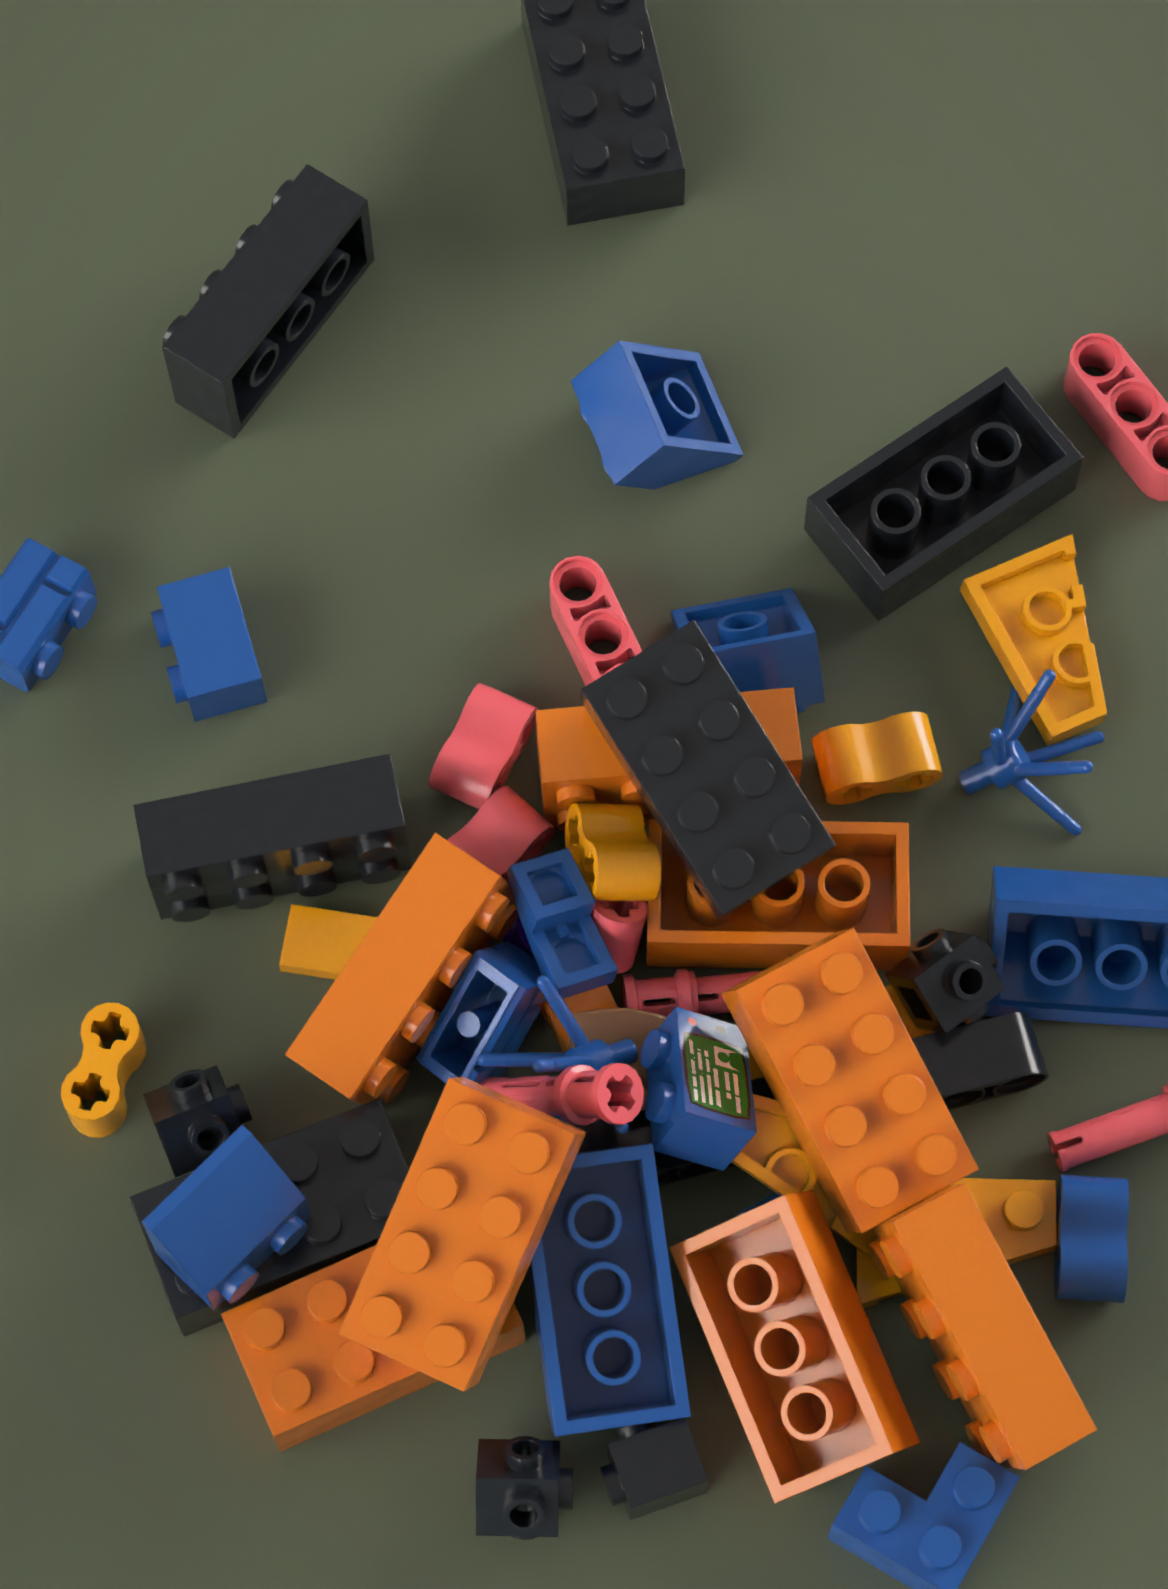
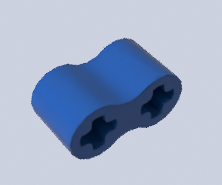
M1059 1175L1056 1192L1057 1246L1054 1264L1055 1299L1124 1303L1128 1279L1127 1226L1129 1186L1126 1178Z

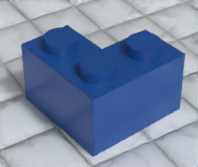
M959 1442L927 1501L870 1467L865 1466L834 1520L827 1539L912 1589H958L1020 1477Z

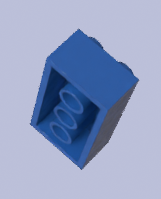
M640 1143L578 1152L528 1267L550 1430L557 1437L691 1417L653 1144Z

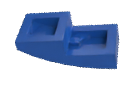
M566 848L510 865L507 875L530 948L541 974L550 979L562 999L613 983L618 968L591 917L596 901L569 849Z

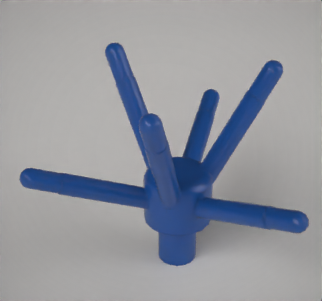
M1046 670L1022 707V700L1014 686H1012L1002 730L999 728L992 729L990 732L991 746L981 752L983 761L959 772V779L969 795L993 783L1001 790L1014 785L1070 834L1077 836L1082 832L1081 826L1026 777L1090 773L1093 770V763L1087 760L1043 761L1103 742L1105 737L1103 732L1095 731L1026 753L1024 747L1017 739L1055 680V672L1053 670Z
M541 975L537 978V985L575 1044V1047L570 1048L565 1053H483L477 1059L479 1065L484 1067H532L534 1072L537 1073L563 1071L565 1068L573 1065H587L599 1071L603 1066L611 1063L631 1065L637 1062L638 1052L635 1044L629 1038L609 1045L601 1039L589 1041L550 979L545 975ZM552 1116L563 1122H566L560 1116ZM628 1123L623 1125L614 1124L617 1132L621 1134L626 1133L629 1129Z

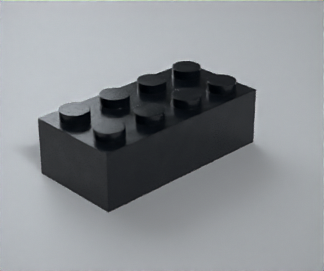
M521 0L523 32L567 226L684 205L685 165L645 0Z
M309 164L304 167L294 181L289 179L280 186L273 198L271 210L258 226L253 224L244 231L237 243L233 258L222 271L217 269L209 275L201 288L198 302L186 317L183 315L178 316L170 324L164 335L162 348L177 404L230 437L236 438L375 260L367 199Z
M1006 366L807 498L804 530L877 621H880L1074 491L1084 457Z
M692 620L581 689L580 700L718 921L830 852L836 845L695 620Z
M391 754L133 805L146 878L161 920L172 918L177 922L196 921L208 916L212 909L236 905L239 909H256L270 904L276 896L296 892L306 897L320 896L334 891L337 888V884L360 879L367 884L385 883L397 878L400 875V871L412 868L406 825Z
M380 1098L262 1144L263 1148L306 1198L311 1214L305 1221L308 1229L289 1251L283 1255H279L274 1251L256 1269L259 1277L245 1295L234 1303H229L225 1299L214 1311L157 1255L142 1224V1221L191 1173L129 1197L172 1312L183 1336L224 1321L221 1313L377 1245L409 1171Z

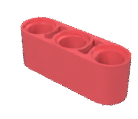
M1090 333L1080 337L1073 344L1063 379L1064 392L1067 398L1138 488L1149 498L1157 501H1168V469L1161 467L1155 461L1157 458H1168V403L1121 344L1113 337L1103 333ZM1096 367L1105 372L1106 375L1091 376L1081 368ZM1121 412H1132L1142 418L1143 421L1131 423L1123 420L1118 414Z
M583 556L568 557L557 563L551 572L549 581L552 617L585 686L636 656L642 650L599 564ZM575 587L586 588L592 592V596L582 601L570 600L563 594ZM604 639L614 642L618 648L612 653L603 655L591 651L588 646L594 641Z

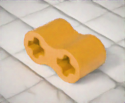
M923 712L900 713L872 723L839 725L821 731L811 740L827 803L832 805L852 804L885 793H904L924 789L940 781L943 777L928 715Z
M572 803L566 816L565 845L574 858L594 899L653 901L657 897L660 887L661 860L657 846L647 838L641 808L636 804Z
M110 1002L97 1005L86 1014L81 1023L80 1032L83 1042L82 1058L77 1067L67 1074L61 1087V1099L72 1124L80 1133L94 1138L112 1135L124 1123L128 1108L125 1098L126 1083L130 1075L141 1066L146 1057L147 1044L137 1017L128 1007L120 1003ZM117 1031H123L126 1041L115 1040L111 1049L104 1048L102 1039L113 1040ZM103 1091L107 1101H96L91 1111L86 1110L82 1100H94L97 1092Z

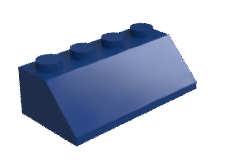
M993 866L987 925V945L991 948L997 959V967L994 970L1006 989L987 1002L989 1009L985 1016L997 1017L1010 1013L1025 1012L1029 1014L1030 1019L1168 1029V878Z

